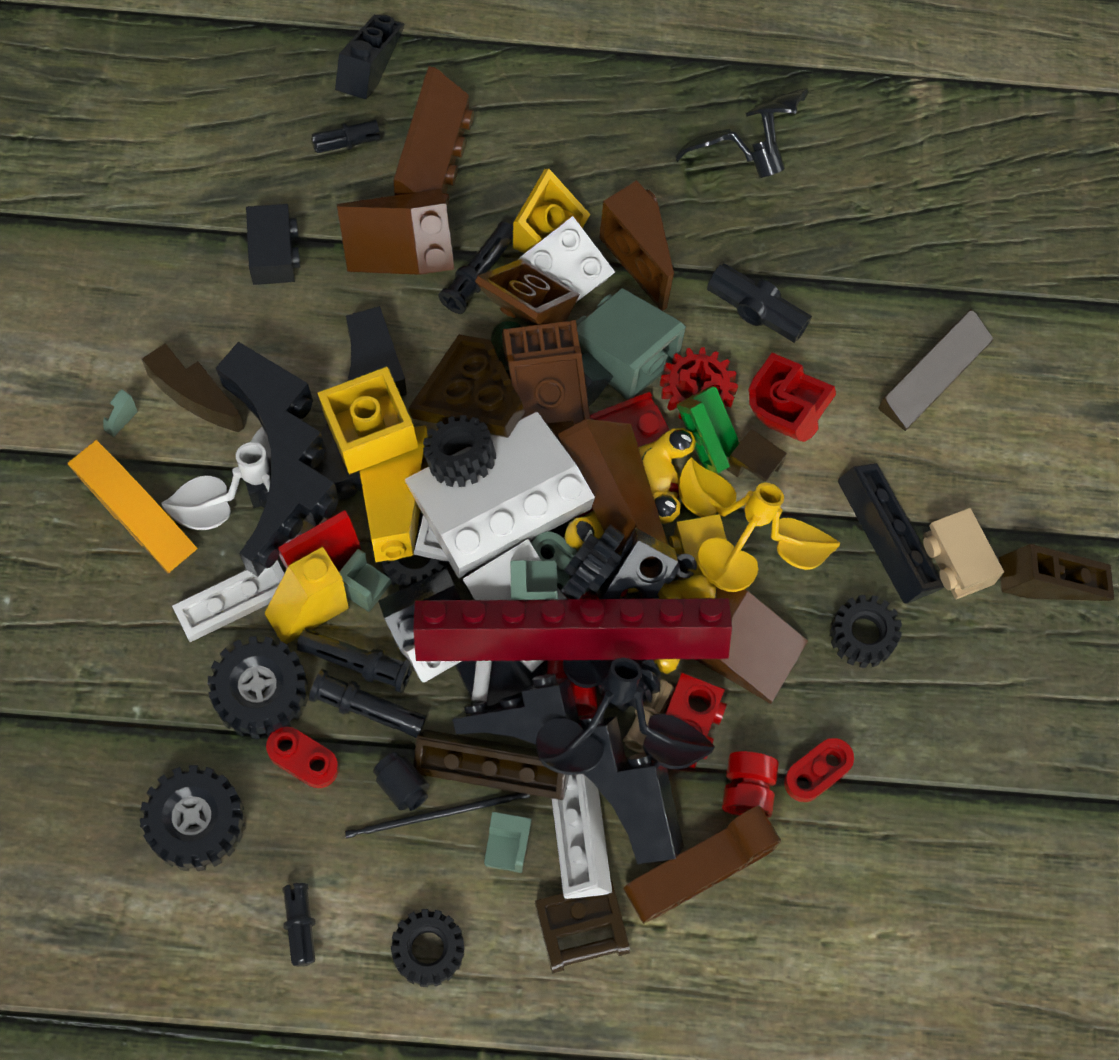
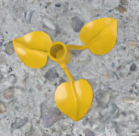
M692 457L687 461L681 472L678 483L681 501L688 510L697 516L707 517L718 513L725 517L745 505V517L749 524L735 547L725 539L710 538L701 544L697 552V562L702 573L710 583L721 590L737 592L746 589L754 582L758 574V562L752 555L741 551L755 526H763L772 521L771 538L774 541H778V554L787 563L799 569L810 570L820 566L840 545V542L800 520L793 518L779 519L783 512L781 505L784 502V494L774 484L761 483L754 492L748 491L745 497L736 502V492L733 486L717 473L702 467Z

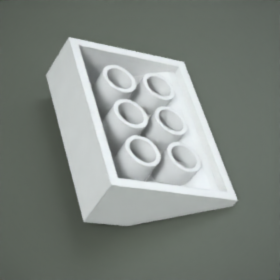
M538 412L521 419L509 438L491 435L496 452V459H493L495 465L493 469L487 468L488 475L485 478L477 475V483L472 484L469 479L465 481V487H459L457 481L454 482L453 487L446 486L445 480L439 483L436 477L432 476L429 467L405 479L409 490L458 578L493 561L525 540L529 539L531 541L537 535L548 532L592 508L595 496L575 462ZM467 447L451 456L463 454L471 449V447Z

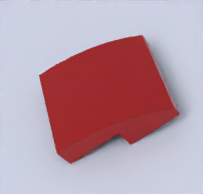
M345 510L278 547L281 561L286 569L289 565L323 547L338 572H340L357 549L361 550L359 540Z

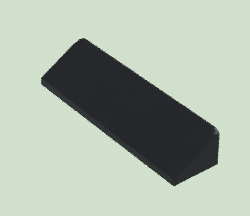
M878 464L852 467L839 478L838 483L904 604L911 603L943 589L944 585Z

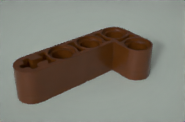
M759 805L735 818L726 829L679 854L676 859L668 860L628 883L623 889L642 923L645 924L764 858L776 849L781 839Z

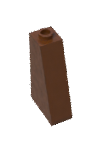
M585 419L559 433L562 446L579 468L595 496L592 508L603 530L605 531L609 525H612L625 535L615 552L619 554L635 527L668 545L632 425ZM647 557L642 560L641 565L651 563L657 557Z

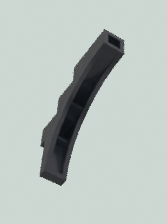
M380 306L346 315L351 343V367L347 381L388 367L400 396L407 395L405 377ZM327 423L321 431L326 448L325 455L321 463L312 469L333 481L339 500L354 496L357 491L363 490L360 471L352 474L348 473ZM245 481L253 508L260 506L265 508L269 493L265 484L252 485Z
M237 342L218 364L216 371L222 386L240 399L259 420L268 437L271 449L272 477L267 503L255 531L239 553L246 570L259 577L265 568H270L279 557L278 547L285 544L289 539H294L299 534L303 521L306 520L316 527L324 518H329L334 513L339 497L334 482L312 469L321 463L326 448L321 432L300 420L306 417L313 403L308 383L242 343Z
M552 673L533 678V684L524 689L522 695L503 698L500 700L499 705L487 706L486 701L467 704L464 706V711L452 720L456 734L492 733L512 736L536 744L538 731L549 720L555 718L570 719L578 723L584 731L594 714L583 716L579 721L571 681L568 677L557 679L556 674ZM602 715L590 736L603 745L604 752L599 764L591 771L583 774L595 784L614 808L628 834L637 864L676 859L684 848L667 768L660 766L659 762L651 760L650 755L646 753L632 755L626 761L617 716L604 718Z

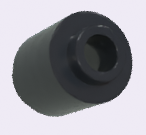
M392 752L385 756L373 769V773L377 776L376 783L399 810L408 808L410 811H413L427 800L428 794L426 792L430 785L406 756L401 757L398 752Z

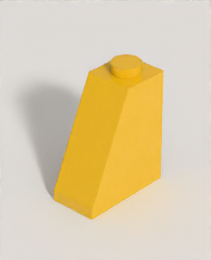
M323 547L288 566L264 613L280 641L285 644L300 637L305 628L312 630L349 609L342 576Z

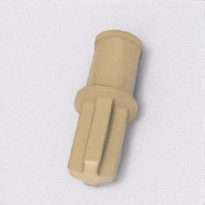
M661 679L659 681L660 692L652 694V703H643L647 725L651 716L664 713L674 693V686L666 680ZM635 710V720L624 737L623 742H625L624 744L629 749L644 753L643 742L646 735L640 732L637 710Z

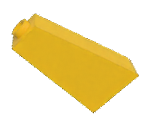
M426 425L414 427L419 448L359 470L376 562L394 561L403 557L413 556L421 510L405 479L429 467L423 448H425L423 444L424 438L428 437Z

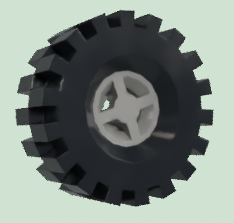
M257 636L249 637L248 644L242 645L241 640L233 642L235 649L231 652L225 648L220 653L221 662L219 663L214 660L211 666L213 676H208L207 684L210 688V692H208L210 701L218 717L221 718L223 724L229 730L232 727L236 734L242 737L245 736V733H248L252 739H261V734L267 733L269 737L271 733L281 727H291L290 721L293 718L297 721L302 716L301 707H306L308 701L306 691H309L308 681L299 657L294 651L290 652L287 644L281 641L277 645L274 638L265 636L264 642H259Z
M189 765V771L184 772L181 767L172 769L173 776L167 779L165 774L157 779L160 785L156 789L152 786L146 793L149 797L148 803L142 801L140 810L144 814V818H140V827L145 833L143 836L156 855L171 867L175 865L183 871H189V868L203 871L206 870L205 865L210 863L215 867L222 863L220 858L223 855L231 856L235 851L233 848L236 841L240 843L243 837L241 827H245L246 821L243 815V803L229 780L222 774L220 776L217 775L214 769L206 767L205 771L200 770L198 765Z

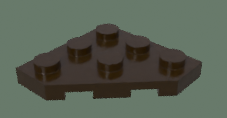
M460 334L408 408L412 419L436 424L442 421L446 425L449 423L448 418L453 416L455 421H460V415H467L469 422L472 417L479 419V423L484 422L487 425L491 435L509 438L525 412L522 401L513 388L511 380L502 362L499 360L489 339Z

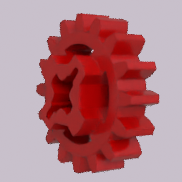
M705 347L700 348L699 354H694L691 348H686L684 358L675 353L672 364H665L664 375H661L660 386L663 387L661 399H670L667 409L669 411L676 409V404L698 393V386H696L697 377L700 378L701 391L710 386L716 387L724 406L731 408L735 398L733 395H736L738 384L734 383L737 375L736 371H727L730 361L726 359L719 362L717 360L719 352L717 351L713 352L711 356L706 355Z

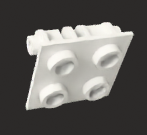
M573 216L519 258L579 293L577 301L594 288L602 285L615 273Z

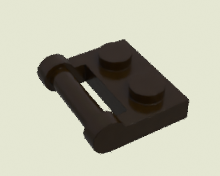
M612 881V893L605 895L566 899L563 894L535 900V907L552 974L564 971V966L614 953H617L618 956L630 954L629 942ZM606 926L611 928L613 937L564 950L559 948L557 939Z

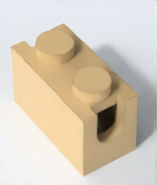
M971 508L931 522L929 525L931 531L923 535L924 548L929 557L935 559L940 569V579L947 590H951L955 600L995 585L1004 573Z

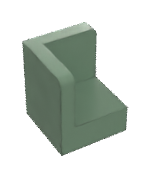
M357 549L339 572L343 579L346 597L368 612L371 611L391 585L389 577L366 562L365 553L360 549Z
M510 561L511 600L558 599L557 563L555 561Z
M492 812L484 859L486 867L522 873L531 819Z

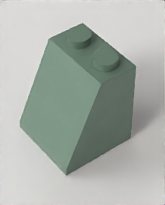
M623 288L613 296L609 294L604 297L590 316H582L576 321L581 354L590 353L613 376L609 384L626 400L636 397L662 375L665 364H672L675 353L680 355L686 326L681 321Z

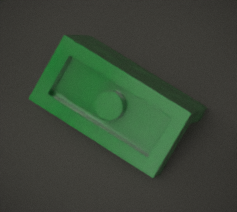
M710 386L676 405L686 429L692 432L696 440L695 449L702 466L707 470L720 473L730 467L727 457L732 454L740 442L717 388Z

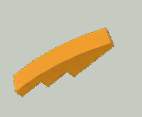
M97 440L67 463L111 515L121 522L141 546L146 548L167 574L198 549L146 490Z

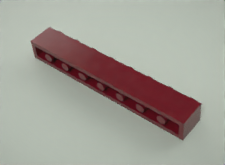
M729 598L415 601L413 628L416 661L615 660L618 658H628L631 660L729 659L732 635Z

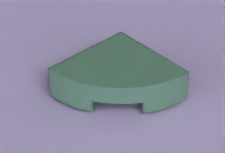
M123 389L119 390L110 402L114 409L109 419L104 417L103 420L104 431L112 437H115L138 412L132 396Z

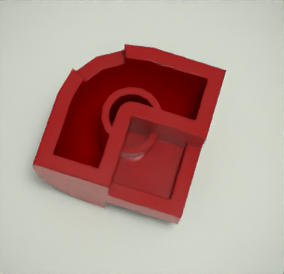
M771 353L753 378L748 389L749 405L758 420L768 428L801 442H806L819 430L818 420L836 396L835 386L804 374L803 365L775 353Z

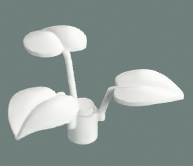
M263 427L256 432L251 442L243 444L238 448L236 452L238 467L232 469L233 479L228 493L225 483L219 478L200 476L182 485L170 498L163 501L161 504L164 511L174 521L185 527L195 530H209L220 526L230 517L231 510L227 501L234 499L240 478H243L244 481L252 485L264 483L269 492L271 482L269 476L271 472V449ZM324 518L319 524L323 523L327 519ZM304 520L302 529L296 537L315 526Z

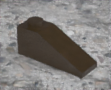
M1034 544L1026 545L999 557V563L1004 570L1000 577L1001 591L1004 593L1029 599L1114 600L1110 564Z

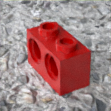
M681 673L666 715L674 716L686 722L702 733L713 744L714 738L707 735L712 723L720 725L727 704L721 702V698L725 689ZM693 698L702 699L707 704L708 709L703 712L695 711L690 707L688 701ZM697 762L689 767L695 768Z

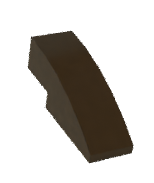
M166 343L141 359L147 375L178 405L197 417L235 432H240L244 429L238 410L198 361L185 368Z

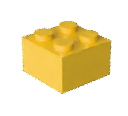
M388 367L317 393L324 416L349 474L419 448L414 425Z

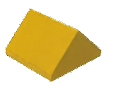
M544 169L513 222V248L520 252L526 253L572 216L583 229L590 216V213L550 169Z

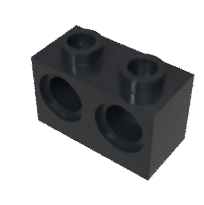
M635 527L619 552L622 558L597 590L598 599H659L658 593L664 583L670 584L679 569L675 549ZM653 556L659 559L658 563L652 567L641 565L642 560L647 557ZM635 588L639 590V593L633 598L621 596L622 592L626 589Z

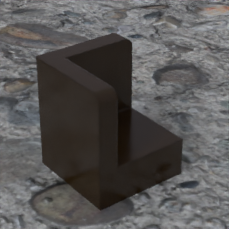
M751 429L730 455V467L726 470L738 478L743 470L747 469L762 481H767L774 471L778 472L787 453Z

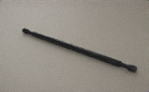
M508 794L369 825L362 829L347 830L345 835L346 839L352 838L359 834H370L504 804L516 799L530 798V794Z

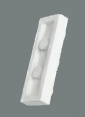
M277 560L273 566L265 568L259 577L246 570L173 605L172 607L189 642L268 605L284 576V572Z

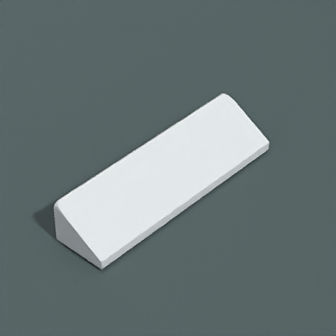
M584 774L569 775L564 800L552 798L563 896L566 899L612 893L598 788Z

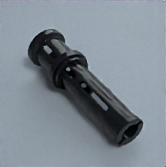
M501 221L467 266L459 267L455 272L453 282L448 288H443L438 294L439 300L447 309L457 314H463L466 311L467 302L474 293L481 291L480 287L475 283L477 276L490 271L513 241V226L511 224Z
M308 628L302 631L297 643V651L311 654L360 672L366 681L371 683L374 680L394 686L395 691L399 693L404 692L413 671V666L408 659L403 662L386 656L384 651L378 648L367 651L319 634Z
M322 668L319 671L311 688L309 701H322L339 708V713L344 715L350 714V712L362 715L370 720L402 731L414 738H417L421 733L427 715L361 690V686L353 680L347 683L328 675V670Z

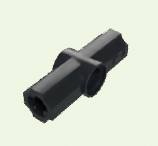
M725 263L719 265L707 286L708 291L736 307L739 316L753 326L764 324L793 343L801 338L812 318L808 313L781 298L780 291L772 283L762 279L755 282Z

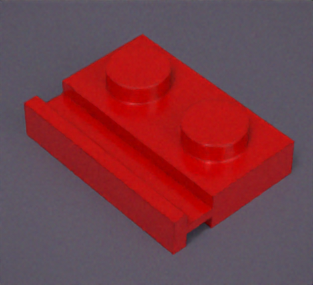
M650 391L590 415L591 420L631 424L638 447L652 443L670 431L658 406L652 400Z

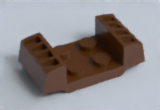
M576 320L503 329L502 340L505 362H508L509 377L513 388L522 401L525 411L521 419L535 412L539 413L545 423L573 421L574 425L585 419H590Z

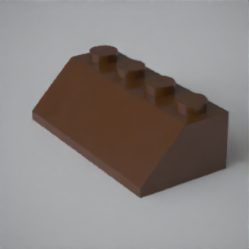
M428 66L394 176L395 195L441 189L448 208L449 194L446 193L448 185L454 186L458 170L455 161L457 157L462 158L466 144V138L463 137L465 129H471L474 110L469 109V95L435 67Z

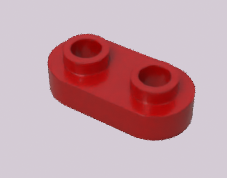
M281 727L268 737L266 750L271 761L308 786L324 788L332 784L337 778L339 766L333 752L293 727ZM284 740L293 742L291 749L287 751L280 750L279 745ZM314 761H324V768L321 771H313L311 765Z
M838 738L824 740L793 764L786 773L784 786L788 795L799 802H810L816 799L844 777L852 768L854 763L852 748L848 743ZM826 756H835L838 759V765H829L826 761ZM797 779H807L810 787L808 789L800 788L797 784Z

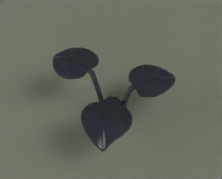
M808 88L775 96L745 113L746 117L755 114L762 115L765 139L754 142L752 144V151L748 149L736 132L725 129L709 132L691 140L678 152L676 161L678 162L687 152L710 146L720 141L732 140L745 154L747 162L754 161L759 178L783 171L785 167L776 143L774 113L796 114L799 102L804 101L809 93Z
M618 658L615 660H563V670L569 680L581 688H591L599 685L604 691L603 700L584 731L575 721L555 718L549 720L540 728L536 738L538 760L548 769L566 775H578L589 772L599 764L604 752L603 745L590 735L594 732L609 703L624 705L635 698L639 729L642 734L646 735L643 749L647 755H650L651 760L659 762L660 766L669 769L686 768L710 755L715 748L702 733L674 716L656 714L651 716L648 725L646 724L642 700L644 689L638 687L642 670L638 663L628 658Z

